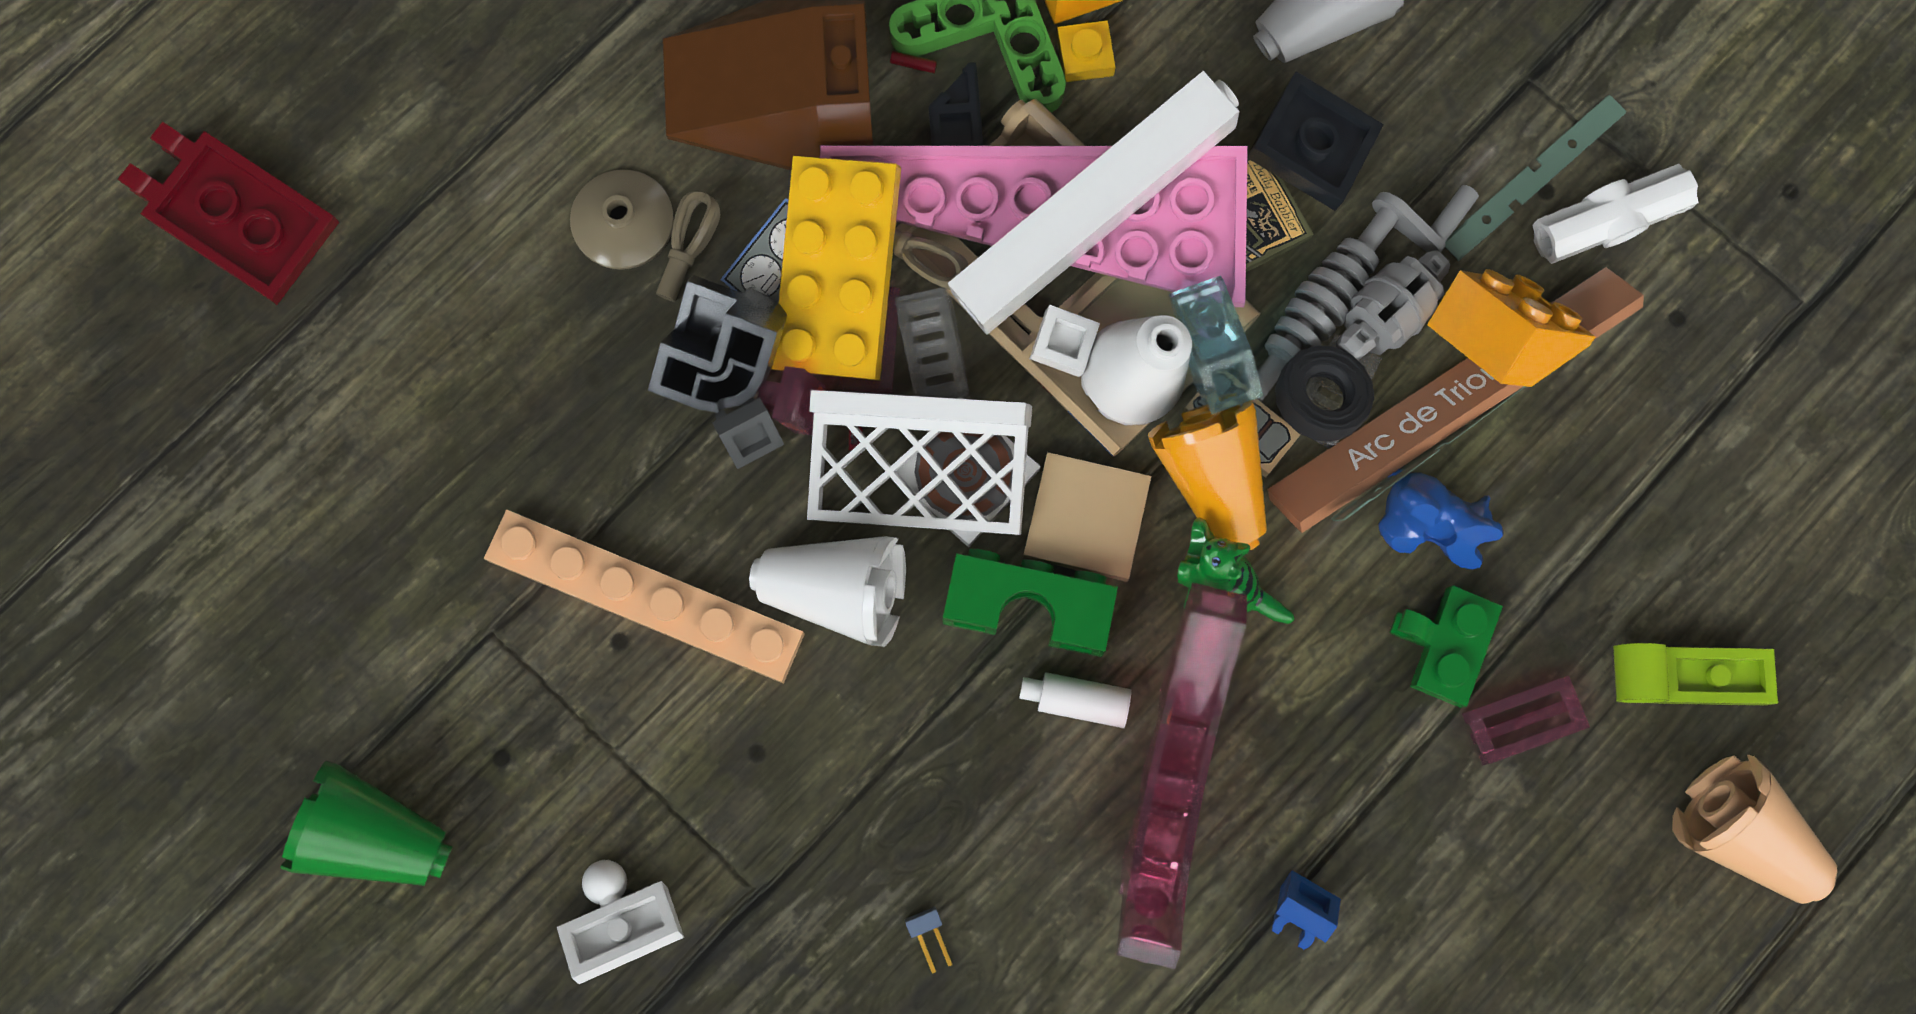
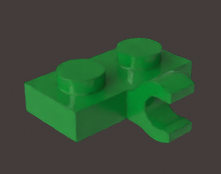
M1452 585L1445 589L1434 622L1426 616L1405 609L1403 614L1397 612L1389 633L1424 647L1410 687L1459 708L1467 707L1503 606Z

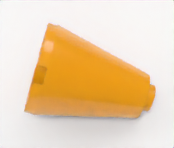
M1238 398L1210 403L1182 413L1183 421L1179 426L1171 430L1167 421L1154 427L1148 433L1151 446L1195 516L1206 520L1211 533L1216 538H1226L1232 542L1247 543L1250 545V550L1260 544L1258 538L1266 533L1267 526L1257 416L1253 400L1247 398L1242 406H1240Z

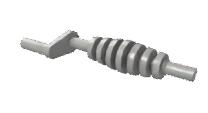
M1462 185L1431 227L1399 197L1388 192L1379 193L1372 202L1373 209L1377 214L1358 239L1345 238L1337 246V252L1330 253L1323 260V267H1317L1308 276V281H1303L1295 291L1296 298H1292L1285 308L1286 316H1281L1275 326L1277 334H1271L1265 343L1269 357L1245 387V390L1261 402L1277 382L1282 368L1291 358L1301 350L1316 345L1321 346V341H1327L1336 332L1335 326L1343 325L1346 320V314L1350 310L1349 303L1352 297L1365 286L1364 283L1369 278L1368 274H1372L1379 264L1375 250L1393 227L1426 252L1436 250L1441 253L1446 246V240L1478 199V193L1470 186Z

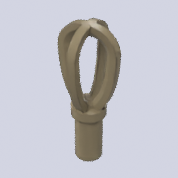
M693 191L687 193L681 199L672 227V249H670L667 256L669 261L656 295L675 302L688 268L692 267L694 258L704 250L711 240L720 220V208L712 196L703 192ZM705 203L707 211L699 229L686 250H683V243L692 214L698 204Z
M895 229L894 255L904 260L910 268L928 281L950 290L948 282L968 267L967 260L952 249L935 241L915 237L908 232L903 233ZM913 248L931 251L950 259L955 265V274L951 277H941L917 259L912 253Z

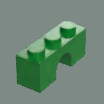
M969 549L968 556L956 553L943 614L944 625L996 635L999 616L1002 610L1012 601L1026 598L1042 604L1051 617L1052 628L1049 647L1102 657L1106 652L1118 587L1106 584V576L1088 571H1075L1074 578L1053 573L1054 566L1035 560H1022L1021 567L1000 563L1001 556L999 554L982 549Z

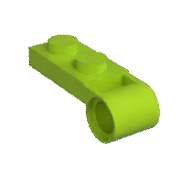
M1634 643L1613 646L1616 702L1710 705L1778 704L1774 649L1666 647L1664 644Z

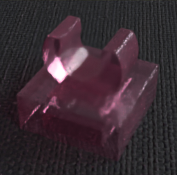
M785 366L781 383L765 381L759 390L757 398L760 397L763 404L769 405L768 410L773 412L772 418L792 432L813 435L814 413L809 412L811 390L824 391L825 385L803 368Z

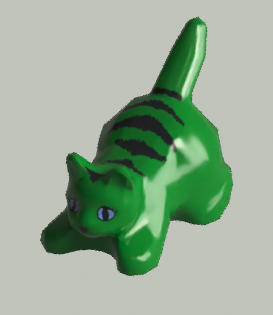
M1200 517L1196 518L1192 525L1188 553L1185 559L1180 562L1177 574L1178 583L1189 587L1184 604V614L1190 620L1199 624L1213 621L1232 622L1251 610L1257 611L1273 621L1285 624L1292 623L1295 619L1294 614L1260 588L1259 577L1248 559L1244 557L1249 552L1250 545L1242 542H1232L1226 538H1216L1211 533L1206 520Z

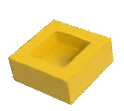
M1108 20L1057 27L1058 50L1066 82L1114 76L1116 67Z

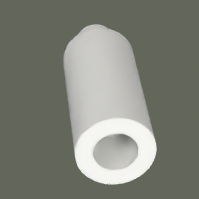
M1045 672L1043 681L1023 677L1019 698L1039 702V712L1124 728L1130 707L1131 689Z

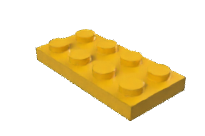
M793 156L778 302L786 312L787 317L773 362V370L880 380L901 167L898 164Z

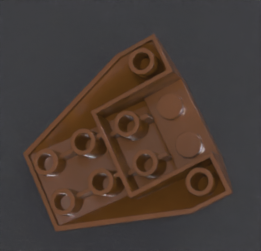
M765 0L663 38L667 138L787 170H792L793 156L820 158L821 146H874L870 106L865 0Z

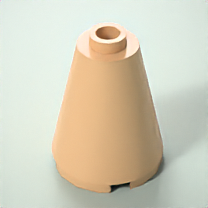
M1747 755L1749 761L1743 762L1736 756L1726 757L1708 767L1690 784L1685 793L1692 800L1684 813L1676 807L1672 824L1673 833L1685 847L1797 903L1804 904L1819 901L1831 893L1836 883L1837 865L1767 766L1755 756Z

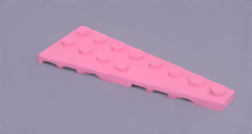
M821 146L820 158L898 164L901 167L896 222L993 246L1112 146ZM1214 146L1071 266L1230 307H1244L1246 293L1248 146Z

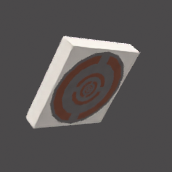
M940 432L925 446L943 469L967 450L952 432ZM963 433L971 444L983 435ZM994 435L978 449V452L998 473L1013 460L1014 443L1007 436ZM919 452L897 471L899 476L915 494L938 475ZM972 455L949 475L968 498L991 479L990 475ZM1028 455L1026 457L1025 486L1041 467ZM1013 470L1003 478L1010 489H1012ZM944 481L921 500L935 518H947L963 504ZM996 484L974 505L988 521L993 522L1011 500ZM966 510L957 518L977 520L969 510ZM950 530L968 547L983 533Z

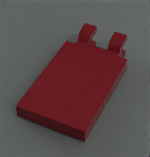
M162 121L150 139L161 146L165 153L179 161L176 168L165 182L161 184L130 163L117 180L130 188L129 190L148 202L140 213L148 221L278 305L339 224V221L332 214L204 131L194 143Z

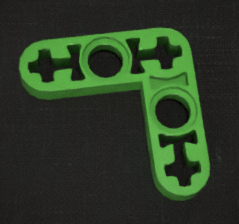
M916 0L902 5L891 15L889 22L891 44L896 51L913 56H921L994 32L1019 99L1025 103L1037 99L1050 112L1057 110L1063 102L1066 88L1065 75L1035 0H1016L1015 13L1017 18L1010 21L1011 13L1004 0ZM953 5H967L974 12V17L967 24L956 25L947 19V10ZM937 13L938 27L941 30L939 32H935V23H931V14ZM913 22L915 28H920V37L912 39L908 32H904V24ZM1019 33H1030L1037 38L1039 47L1032 53L1022 54L1013 49L1010 41ZM1040 65L1039 74L1045 86L1052 85L1050 96L1043 97L1039 90L1033 91L1035 75L1032 69Z

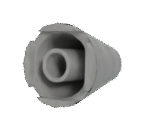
M1274 0L1256 20L1259 32L1253 35L1257 46L1269 61L1277 57L1282 63H1287L1394 17L1400 11V8L1403 7L1404 0Z

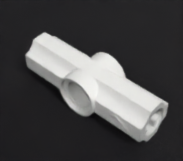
M1680 164L1628 183L1625 179L1612 182L1587 195L1580 203L1537 219L1532 225L1534 243L1541 257H1545L1551 264L1601 244L1604 248L1613 247L1648 229L1649 225L1692 209L1699 203L1697 198V182L1691 171L1685 170Z

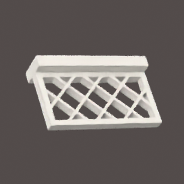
M811 390L809 412L814 413L807 520L1021 535L1028 428L1031 427L1032 405L1021 402ZM827 425L847 426L861 442L839 462L826 448ZM858 427H873L876 429L866 437ZM899 429L913 447L893 465H890L872 443L886 430ZM910 430L930 432L921 440H918ZM940 432H952L967 450L943 469L925 446ZM963 433L983 435L971 444ZM994 435L1015 436L1014 458L997 473L978 452V449ZM867 449L885 472L865 490H862L844 468ZM919 452L938 475L915 494L899 476L897 471ZM972 455L990 475L991 479L968 498L949 475ZM826 459L833 468L824 475ZM1013 470L1012 489H1010L1003 478ZM838 474L857 497L841 511L822 510L823 487ZM890 477L910 499L893 515L883 514L869 498ZM944 481L963 504L947 518H935L921 500ZM996 484L1011 500L1009 523L988 521L974 505ZM863 503L871 513L852 511ZM916 506L924 517L906 516L905 514ZM966 510H969L977 520L957 518Z

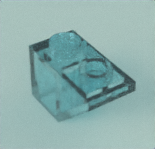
M1221 275L1170 293L1169 298L1175 318L1181 321L1190 333L1192 349L1189 368L1194 385L1210 413L1214 414L1262 397L1263 392L1251 347Z

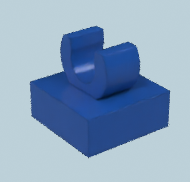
M1292 870L1280 888L1272 931L1279 934L1284 925L1291 922L1302 929L1299 935L1298 947L1303 950L1310 947L1315 937L1326 943L1338 926L1341 899Z

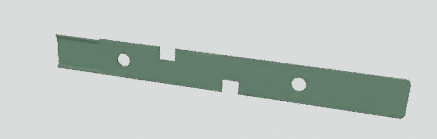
M1608 95L1536 158L1542 165L1539 169L1533 172L1527 166L1453 232L1446 240L1445 248L1457 261H1460L1514 213L1508 205L1515 199L1521 205L1527 202L1625 115L1626 110L1612 96ZM1568 141H1576L1577 146L1575 148H1570L1568 146ZM1483 216H1489L1491 222L1489 224L1483 223Z
M1526 386L1472 420V423L1466 424L1400 469L1402 470L1400 473L1390 476L1331 519L1333 521H1342L1349 518L1439 452L1440 449L1438 448L1442 445L1450 444Z

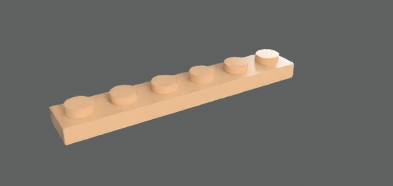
M507 509L484 556V559L490 563L783 684L805 635L803 631Z

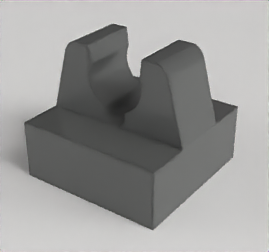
M751 397L743 403L744 406L729 414H726L723 409L715 415L716 420L712 422L737 469L784 445L760 397L757 399Z

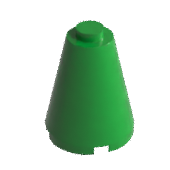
M327 760L322 764L313 780L321 784L318 794L312 793L309 798H304L285 844L282 855L285 861L281 864L280 869L291 873L422 886L426 885L430 875L441 878L453 846L443 843L446 831L340 765Z

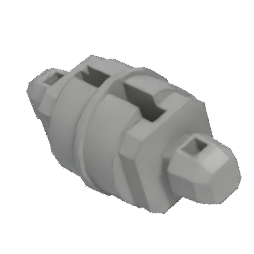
M1435 250L1427 252L1419 260L1407 256L1400 263L1392 262L1387 264L1375 276L1368 278L1364 283L1365 286L1352 297L1349 303L1350 311L1346 314L1344 322L1347 329L1338 338L1336 348L1350 353L1357 360L1361 359L1369 351L1380 356L1387 349L1400 348L1411 336L1418 334L1422 330L1425 323L1437 309V301L1445 294L1443 285L1440 282L1449 272V261L1439 251Z

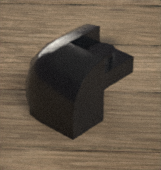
M693 275L686 283L675 328L660 343L648 391L699 410L719 413L721 409L742 405L751 397L754 398L772 369L786 323V312L780 304L769 296L750 287L745 293H741Z

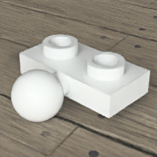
M600 860L587 868L582 878L583 892L590 901L599 904L600 908L557 927L573 980L581 984L684 938L668 888L662 881L621 898L626 890L627 877L625 871L618 863L611 860Z

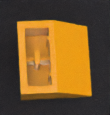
M1485 269L1483 274L1460 270L1427 326L1500 384L1532 387L1588 348L1596 338V336L1579 325L1583 318L1577 312L1557 302L1551 304L1541 297L1544 289L1536 282L1521 275H1515L1513 280L1508 279L1490 269Z

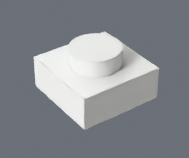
M1049 305L1045 310L1029 359L1080 377L1085 371L1100 323Z

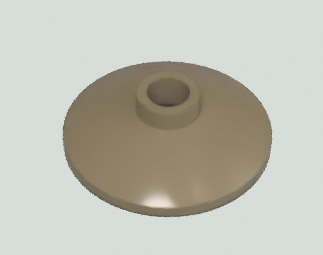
M613 170L590 180L576 196L570 214L571 232L583 254L600 266L618 270L636 268L657 257L670 240L674 222L672 203L663 187L650 176L634 170ZM619 206L628 208L627 214L623 218L616 220L610 217V213L614 208Z

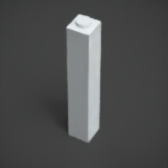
M1202 71L949 281L948 285L953 296L987 335L1236 129L1239 110L1236 107L1239 106V102L1233 91L1221 80H1217L1214 83Z

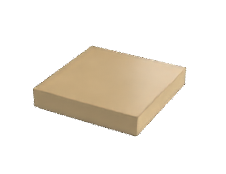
M1047 452L1023 558L1078 571L1098 573L1108 578L1127 582L1130 577L1151 476Z

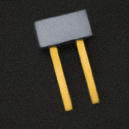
M936 907L906 918L905 923L911 938L918 937L932 974L936 970L921 935L932 929L935 932L948 967L952 966L938 927L942 926V922Z

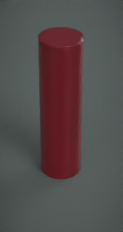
M892 51L891 64L935 74L937 61Z

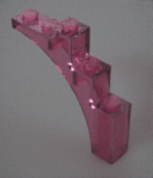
M1192 583L1160 688L1157 724L1141 773L1139 805L1123 855L1119 894H1122L1116 955L1175 969L1182 947L1190 867L1206 779L1231 676L1247 626L1246 595L1197 583Z

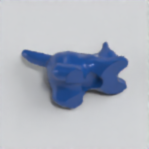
M1398 469L1397 471L1389 475L1388 478L1390 476L1397 475L1402 470ZM1410 472L1392 486L1387 496L1385 514L1378 523L1381 536L1393 550L1399 553H1412L1419 544L1430 541L1437 544L1451 562L1466 569L1481 567L1483 557L1477 548L1478 545L1484 542L1499 540L1504 534L1501 524L1492 519V512L1489 509V496H1483L1478 502H1466L1446 489L1437 478L1421 472Z

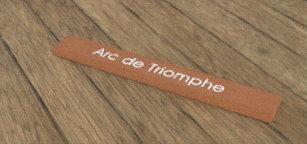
M1605 267L1551 304L1557 302L1577 312L1583 318L1579 325L1598 338L1643 308L1644 295ZM1467 358L1267 489L1269 500L1303 533L1524 386L1500 384L1472 360Z

